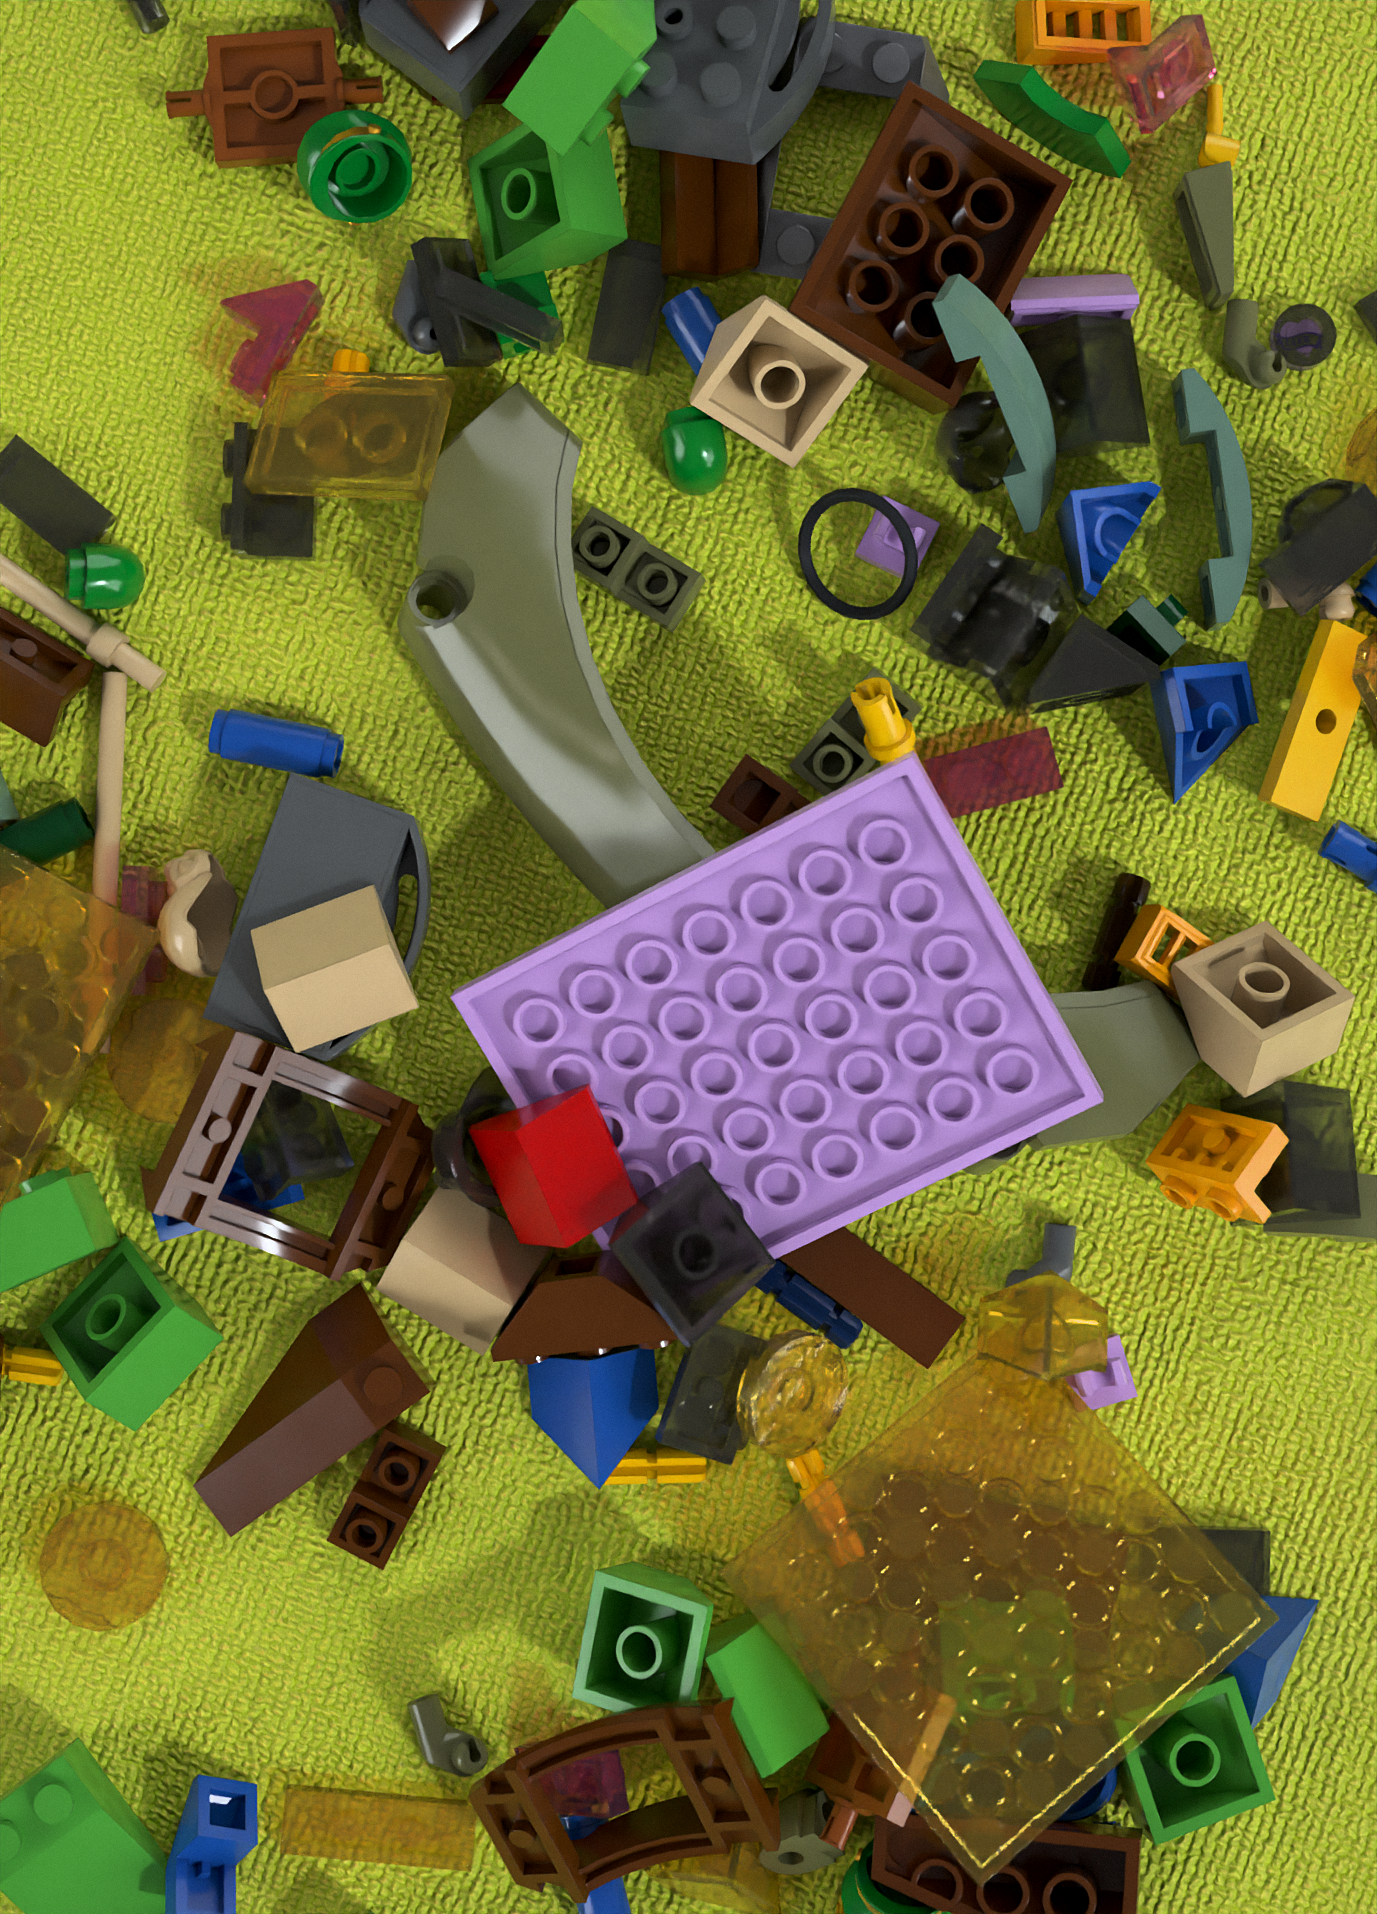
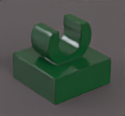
M1172 594L1157 608L1141 595L1102 634L1146 679L1186 642L1174 626L1188 611Z

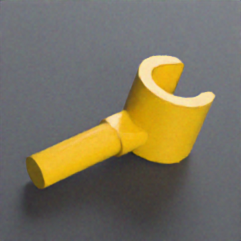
M1212 84L1207 87L1206 134L1197 158V164L1200 168L1225 161H1230L1231 167H1233L1240 149L1241 141L1221 135L1224 126L1223 87L1219 84Z

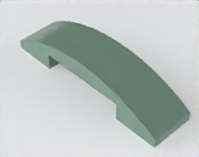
M961 274L949 276L932 302V305L955 362L977 356L981 357L1017 447L1002 478L1024 533L1036 531L1051 499L1056 470L1054 425L1041 378L1022 340L994 303Z
M1194 368L1181 370L1171 383L1180 446L1205 442L1221 554V558L1209 559L1197 570L1206 632L1220 630L1230 622L1246 581L1252 544V504L1245 462L1231 422L1206 381Z

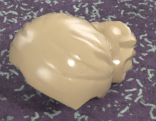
M193 849L186 851L182 857L172 859L165 865L164 874L168 885L166 891L170 898L166 901L160 912L158 940L168 959L183 972L196 977H216L232 936L231 927L238 897L231 883L225 878V872L219 864V860L211 852Z

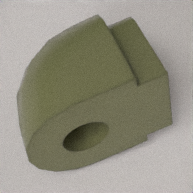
M806 1788L779 1801L781 1834L779 1850L766 1852L762 1842H759V1861L766 1869L786 1875L803 1874L836 1862V1858L845 1855V1850L842 1851L818 1839L835 1804L834 1801L830 1800L825 1791L818 1792L812 1788Z

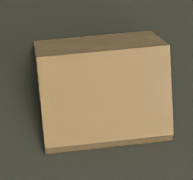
M763 294L717 324L689 401L691 405L794 468L867 370L869 364Z
M375 885L365 887L250 930L263 990L295 1053L419 1008Z
M443 1180L402 1239L375 1289L484 1356L551 1247L519 1244L509 1220Z

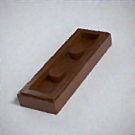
M844 1226L779 1257V1259L926 1369H929L966 1319L962 1314Z

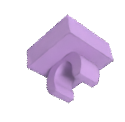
M883 495V498L900 512L909 525L915 539L919 568L940 522ZM876 509L854 556L902 579L905 564L902 542L891 522Z
M1117 1333L1055 1351L1071 1406L1076 1415L1138 1397L1121 1339Z

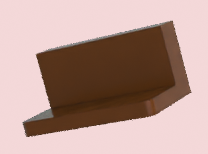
M659 150L662 274L713 283L756 268L759 263L757 163L750 165Z
M0 607V722L40 746L46 747L55 737L64 707L90 682L95 663Z

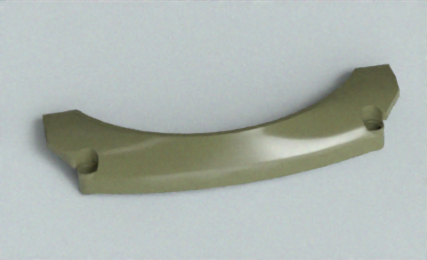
M518 382L468 424L428 467L424 479L416 564L424 572L409 587L399 612L397 625L400 635L407 643L436 693L491 775L541 838L608 910L717 853V851L673 804L643 763L614 711L591 653L578 603L572 556V488L583 441L527 388ZM417 606H433L441 612L444 618L430 619L424 616ZM1149 979L1103 991L1048 993L1102 1089L1103 1102L962 1170L977 1176L989 1174L1016 1156L1026 1144L1035 1151L1122 1139L1132 1133L1142 1121L1164 1102L1201 1059L1184 1010Z

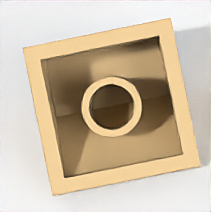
M1263 921L1174 962L1170 972L1200 1058L1244 1098L1336 1053L1355 996L1267 921Z

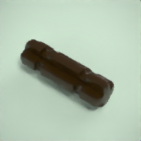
M1122 872L1118 875L1111 897L1115 898L1114 903L1107 906L1092 950V954L1095 955L1094 961L1088 962L1082 979V987L1086 990L1103 991L1117 987L1122 972L1117 971L1119 963L1113 959L1138 916L1137 911L1139 907L1146 903L1151 888V883L1146 878L1128 872Z

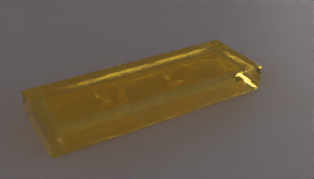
M288 1784L285 1792L280 1854L471 1872L478 1815L471 1802L466 1800Z

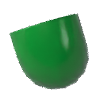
M695 406L669 412L664 419V430L660 432V443L665 469L670 482L679 491L688 495H705L714 491L723 482L727 473L728 454L723 424Z
M82 542L81 549L65 548L64 599L80 600L82 609L110 610L124 608L133 603L143 591L146 579L144 566L138 556L127 547L109 543Z

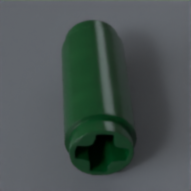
M75 797L65 802L60 800L0 830V887L84 846L85 841L94 837L92 824L82 805Z

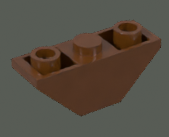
M613 1249L552 1257L503 1324L490 1350L493 1362L515 1360L517 1364L530 1365L544 1361L555 1354L576 1352L581 1357H594L610 1351L613 1347L638 1344L642 1349L662 1348L673 1343L676 1339L682 1338L691 1313L690 1305L686 1298Z

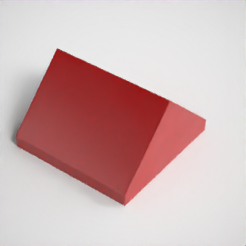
M589 1083L475 1123L468 1129L519 1244L568 1248L637 1204L639 1200Z

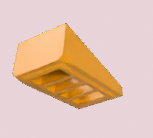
M1019 0L1016 3L1015 32L1018 64L1063 65L1148 61L1152 57L1150 0ZM1116 14H1125L1126 41L1117 40ZM1092 15H1099L1100 39H1093ZM1066 16H1073L1074 38L1067 37ZM1046 17L1048 22V36L1046 32Z
M1161 904L1143 905L1113 960L1144 980H1151L1165 993L1180 1002L1169 969L1181 947L1184 946L1189 949L1185 956L1187 957L1216 943ZM1166 934L1171 939L1157 962L1152 958V955L1163 935Z

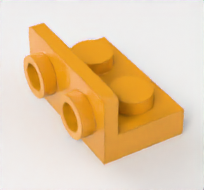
M1187 1103L1148 1156L1145 1163L1162 1181L1159 1186L1161 1192L1176 1205L1185 1209H1192L1194 1205L1206 1208L1231 1222L1242 1218L1264 1224L1271 1212L1254 1190L1262 1178L1270 1171L1272 1164L1289 1142V1139L1277 1124Z

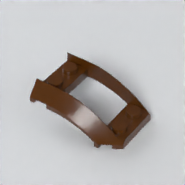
M231 1027L196 1044L197 1047L206 1051L208 1055L157 1167L153 1170L140 1165L146 1209L153 1214L177 1218L188 1222L194 1227L264 1250L338 1282L343 1273L358 1268L370 1272L388 1266L443 1149L433 1130L423 1123L417 1111L419 1105L326 1064ZM272 1080L382 1124L331 1237L221 1193Z
M735 1697L657 1703L609 1714L564 1731L520 1752L474 1783L470 1788L468 1798L515 1884L542 1893L545 1883L567 1889L574 1903H586L589 1892L626 1874L672 1860L695 1856L730 1854L732 1843L762 1842L766 1852L778 1851L781 1842L778 1787L763 1788L729 1718ZM662 1743L688 1795L671 1798L633 1810L599 1825L595 1831L582 1839L570 1840L538 1778L567 1764L596 1754L631 1746Z

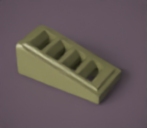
M1230 161L1186 172L1172 194L1206 308H1209V311L1222 308L1234 292L1233 170L1231 169Z

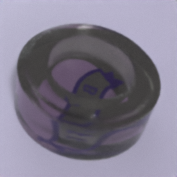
M1306 303L1293 305L1286 309L1274 322L1269 335L1270 349L1274 353L1280 352L1284 356L1288 369L1294 371L1311 370L1319 366L1332 352L1336 343V327L1330 315L1322 308Z

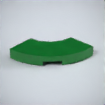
M983 60L973 75V79L979 88L1003 115L1036 142L1064 159L1091 171L1119 179L1132 162L1107 117L1088 112L1063 98L1046 84L1033 66Z

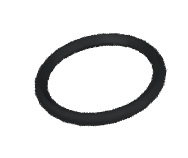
M857 488L837 489L823 495L810 507L805 515L798 535L800 566L808 585L818 599L827 607L844 617L857 620H872L891 614L905 602L916 580L918 554L915 539L908 523L892 504L885 498L868 490ZM854 501L877 509L891 522L902 542L905 564L901 583L888 600L876 606L859 607L838 599L827 590L814 568L811 556V536L814 526L821 514L829 507L840 502Z

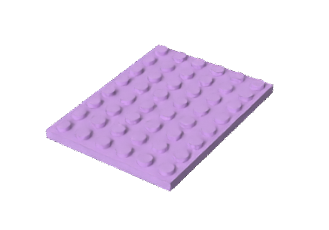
M914 750L458 987L451 995L452 1001L517 1109L589 1083L639 1198L637 1204L593 1231L592 1234L602 1251L615 1250L688 1301L1103 1102L1102 1089Z

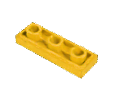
M1320 619L1260 789L1258 800L1303 820L1319 822L1377 656L1376 640L1335 620Z

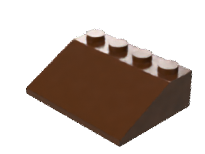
M908 80L902 88L797 288L787 311L867 362L869 367L865 373L885 388L933 416L952 409L956 406L981 357L977 356L955 362L932 302L947 277L961 274L984 293L1000 312L1004 314L1073 179Z

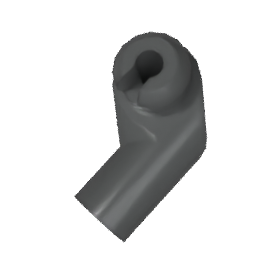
M407 260L393 305L392 317L411 348L421 354H433L441 350L449 339L448 326L444 321H441L428 301L437 269L422 262Z
M1045 1223L1041 1260L1030 1267L1028 1271L1015 1269L1007 1277L1005 1290L1012 1302L1024 1303L1028 1308L1040 1307L1046 1304L1069 1283L1073 1271L1077 1226Z

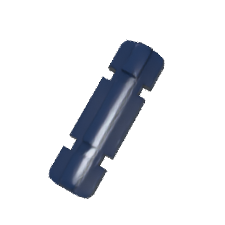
M774 1259L749 1272L748 1279L750 1283L767 1295L771 1291L776 1295L775 1301L814 1330L817 1331L819 1327L825 1331L824 1337L840 1349L846 1350L861 1333L863 1324L859 1318L844 1307L838 1310L835 1307L836 1301L796 1272L792 1275L786 1272L787 1266L778 1259Z

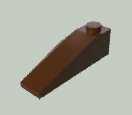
M362 1281L306 1323L193 1485L230 1537L427 1395L436 1385V1381Z
M910 1811L904 1827H901L879 1815H875L871 1879L939 1911H947L952 1914H1138L1143 1828L1077 1821L1067 1822Z

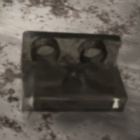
M235 422L234 440L225 439L223 446L225 478H233L232 503L222 504L220 525L222 540L230 541L231 550L240 559L315 561L319 470L316 458L320 441L317 431L253 429L248 422Z
M981 523L904 639V641L952 673H958L1026 573L1023 565L997 549L1003 537L983 523Z
M299 1053V1054H301V1055H304V1056L309 1057V1058L312 1059V1056H309V1055H306V1054H303V1053ZM272 1080L240 1150L245 1172L252 1180L261 1202L274 1200L292 1185L341 1177L355 1166L330 1102Z
M697 1316L654 1438L661 1444L732 1466L736 1451H742L751 1437L754 1416L750 1411L758 1389L763 1390L767 1386L772 1376L775 1355L771 1353L774 1343L758 1332L749 1329L743 1331Z

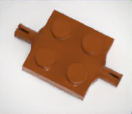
M333 27L207 36L209 68L203 83V89L166 91V100L168 102L166 103L169 119L206 115L213 129L215 162L219 169L297 163V152L302 139L309 128L318 120L334 112L347 110V105L384 104V89L381 75H378V77L344 79L338 65L336 34Z
M909 1632V1637L895 1667H874L858 1659L855 1660L830 1716L831 1730L821 1737L803 1777L804 1780L823 1788L830 1800L835 1802L818 1839L842 1851L845 1850L844 1847L859 1814L863 1816L879 1815L904 1827L957 1705L954 1701L929 1690L926 1684L919 1679L935 1643L913 1632Z

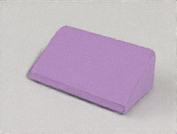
M1127 274L1022 278L1004 312V316L1012 327L1128 322L1139 305V294Z

